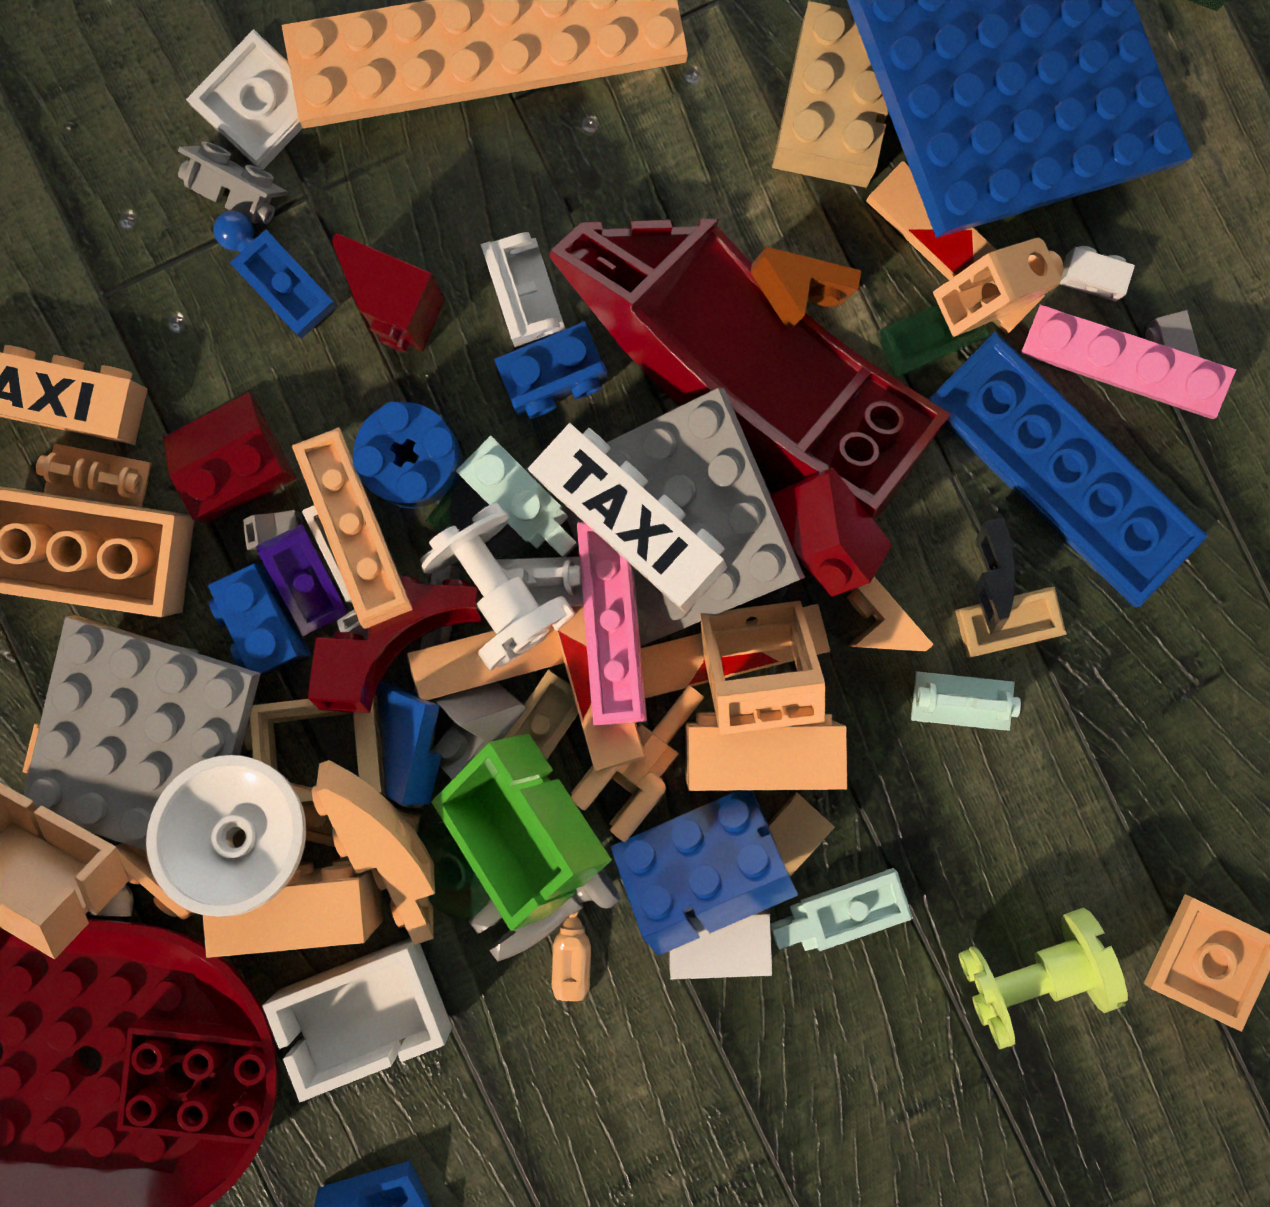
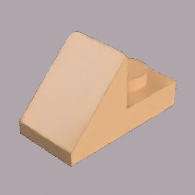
M875 576L871 583L852 589V593L847 596L853 607L864 618L867 619L872 615L876 619L848 647L927 651L934 645Z

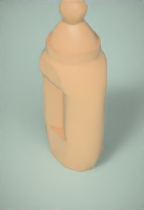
M579 911L566 918L563 925L560 926V932L555 937L553 943L552 990L555 998L561 1001H583L586 999L590 989L591 944L588 936L585 934V927L577 917Z

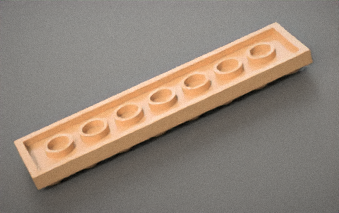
M426 0L281 25L299 122L303 129L687 62L688 56L677 0Z

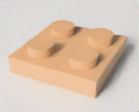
M1185 894L1143 984L1242 1032L1270 972V934Z

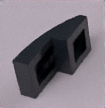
M1004 517L984 522L976 538L988 572L981 574L974 587V591L990 634L1001 631L1010 617L1014 600V555Z

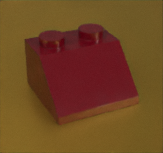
M336 233L332 244L358 309L371 324L369 330L380 336V342L393 349L406 353L410 346L423 352L446 299L432 273Z
M251 392L163 437L169 476L190 516L195 521L212 525L297 479Z

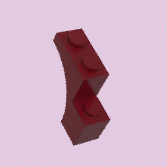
M400 576L413 610L369 627L368 640H364L362 635L351 632H336L333 634V638L316 637L308 699L319 710L371 713L373 699L383 675L397 656L420 637L445 626L464 622H482L483 614L477 606V603L482 599L478 588L472 587L469 582L458 579L443 580L441 585L422 584L420 580L412 577Z

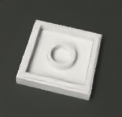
M254 29L186 99L204 119L253 165L260 169H264L303 128L299 122L289 63Z

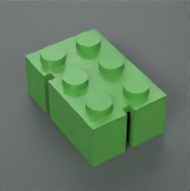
M529 733L489 742L432 801V804L510 931L551 916L577 892V888L584 886L612 861L560 780L550 781L547 777L553 769Z

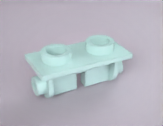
M916 671L911 720L1010 731L1011 717L1019 716L1021 701L1019 697H1013L1015 682Z

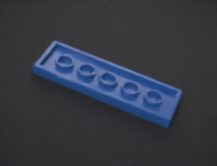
M996 331L928 399L951 414L945 425L1133 607H1140L1208 537Z

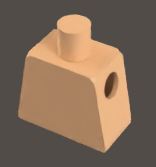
M1038 237L986 254L933 291V294L952 336L955 337L1011 314L1059 286L1063 274V262L1056 252L1048 251L1045 242ZM987 283L997 285L1000 293L983 299V286Z

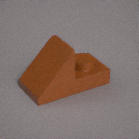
M766 246L752 263L751 274L784 325L791 329L804 317L808 297H810L811 302L820 306L832 307L839 304L842 305L859 289L861 270Z

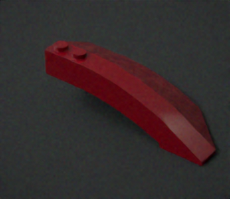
M699 219L698 226L672 227L671 220L631 221L630 228L603 229L601 222H581L550 250V259L621 348L679 407L717 388H725L761 475L780 490L833 467L872 519L876 521L951 415L868 362L826 331L806 313L793 328L788 329L752 276V263L717 226L719 219Z

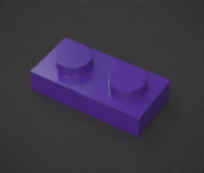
M302 524L256 546L260 558L303 636L348 614Z

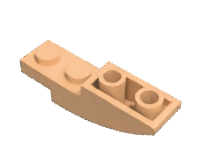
M330 760L319 763L317 785L312 787V798L321 817L328 815L333 826V841L338 854L341 857L348 856L356 874L372 869L378 888L380 890L387 889L392 898L390 905L398 928L406 927L414 945L434 939L433 906L428 898L429 895L435 894L434 862L423 842L409 822L376 789L352 772Z

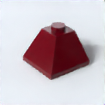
M833 467L770 495L796 557L831 597L871 583L892 543Z

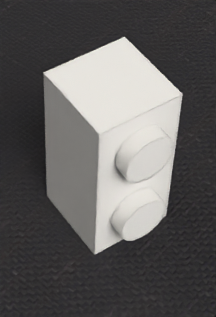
M1079 246L1071 250L1064 260L1060 285L1114 302L1126 295L1135 265L1127 263L1126 259L1120 256L1098 254L1094 248L1088 246Z

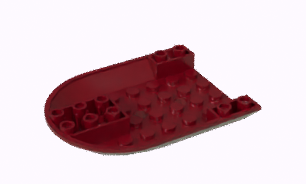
M87 918L89 924L56 959L51 958L0 927V1042L3 1047V1055L0 1059V1207H209L220 1199L243 1175L258 1153L268 1132L277 1096L278 1066L272 1031L262 1006L245 979L224 958H206V948L203 943L164 927ZM90 1046L99 1051L102 1057V1065L99 1070H91L83 1065L80 1058L82 1047ZM178 1063H183L185 1074L194 1080H188L180 1074Z

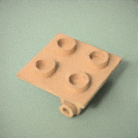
M54 443L52 453L48 456L41 455L38 458L36 473L44 476L46 480L44 493L143 508L152 463Z

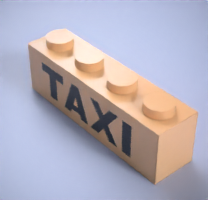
M4 345L3 353L0 352V417L131 445L136 444L148 388L132 381L131 372L105 365L101 366L100 373L83 370L84 362L58 355H53L51 363L35 360L36 352L16 346Z

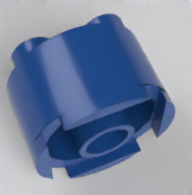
M389 402L371 414L360 427L354 444L353 465L369 490L396 506L408 509L428 506L444 499L459 480L460 475L456 470L462 465V456L455 434L434 411L416 403ZM404 449L409 451L413 449L419 456L415 464L407 461L404 463L402 458H400Z

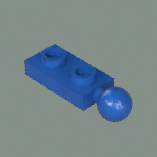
M232 210L226 211L217 217L213 227L217 242L227 250L241 252L230 264L301 339L337 307L334 301L267 230L254 239L253 224L245 214Z

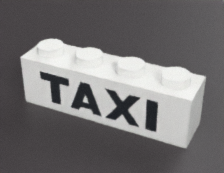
M569 423L530 465L528 470L542 485L686 614L727 569L724 559L719 556L725 548L703 528L695 534L681 521L686 516L685 512L669 497L663 494L657 501L643 488L648 483V480L629 462L625 461L620 467L606 455L611 449L610 446L593 430L588 428L582 434Z

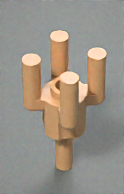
M688 685L653 731L639 723L637 728L646 759L595 772L592 765L571 792V798L574 803L586 811L609 780L613 778L632 794L609 823L612 826L610 831L626 843L665 793L666 786L661 776L679 755L668 743L704 699V696Z

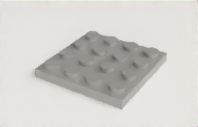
M717 388L607 442L611 449L606 455L619 467L625 461L629 462L648 480V483L643 487L657 501L663 494L669 497L685 512L686 516L681 521L695 534L703 528L725 548L719 556L724 559L727 569L686 614L634 568L640 646L700 622L701 613L717 615L805 578L725 388ZM559 500L563 512L568 516L567 521L578 544L577 523L583 521Z
M78 615L66 616L23 795L33 800L37 809L42 805L91 833L147 851L146 838L151 813L160 795L172 780L184 770L200 761L225 755L240 756L261 673Z

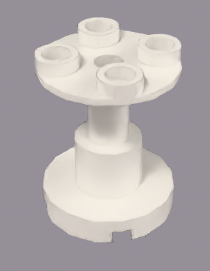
M493 503L478 512L472 518L474 523L459 532L456 526H451L440 532L429 542L433 549L420 559L422 571L428 574L442 570L460 561L483 595L477 606L496 633V636L487 642L478 653L489 671H492L495 667L500 668L523 655L546 639L545 635L550 631L548 629L549 626L552 625L555 631H557L575 615L574 610L564 596H559L539 606L520 577L508 579L485 544L509 521V514L504 512L498 503Z

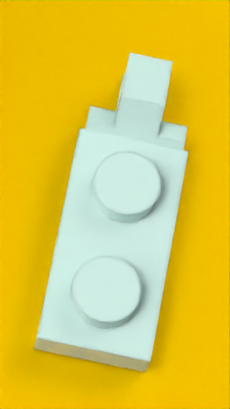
M492 436L456 470L489 505L498 503L502 510L510 516L508 524L527 543L530 542L535 548H538L546 540L562 557H566L578 545L560 526L568 518L561 510L562 506Z
M892 868L800 900L801 903L790 906L793 916L771 923L770 930L778 949L802 942L805 951L815 948L822 951L909 921L913 917L898 872Z

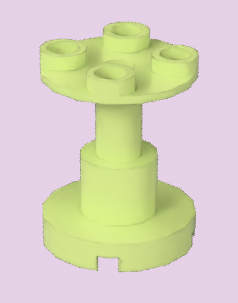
M1080 908L1061 917L1065 942L1036 952V964L994 978L986 960L975 946L958 954L969 982L975 980L979 992L978 995L972 997L978 1017L983 1026L989 1025L999 1049L1015 1044V1034L1007 1007L1049 993L1052 999L1057 1002L1087 991L1094 1004L1103 1013L1126 1005L1124 1002L1128 1001V992L1118 959L1112 946L1104 948L1096 937L1105 933L1099 922L1087 909Z

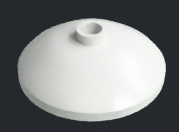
M237 755L218 756L200 761L184 770L172 780L160 795L151 813L147 829L146 847L152 874L158 885L170 899L194 913L206 916L230 917L253 911L278 895L298 868L306 840L305 814L300 798L293 786L273 767L256 759ZM243 829L246 834L245 842L242 846L236 848L233 844V836L238 830Z

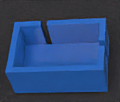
M738 790L629 838L626 843L622 841L610 846L642 938L658 956L700 938L697 928L685 914L688 911L694 909L695 915L710 934L798 896L762 809L752 790Z

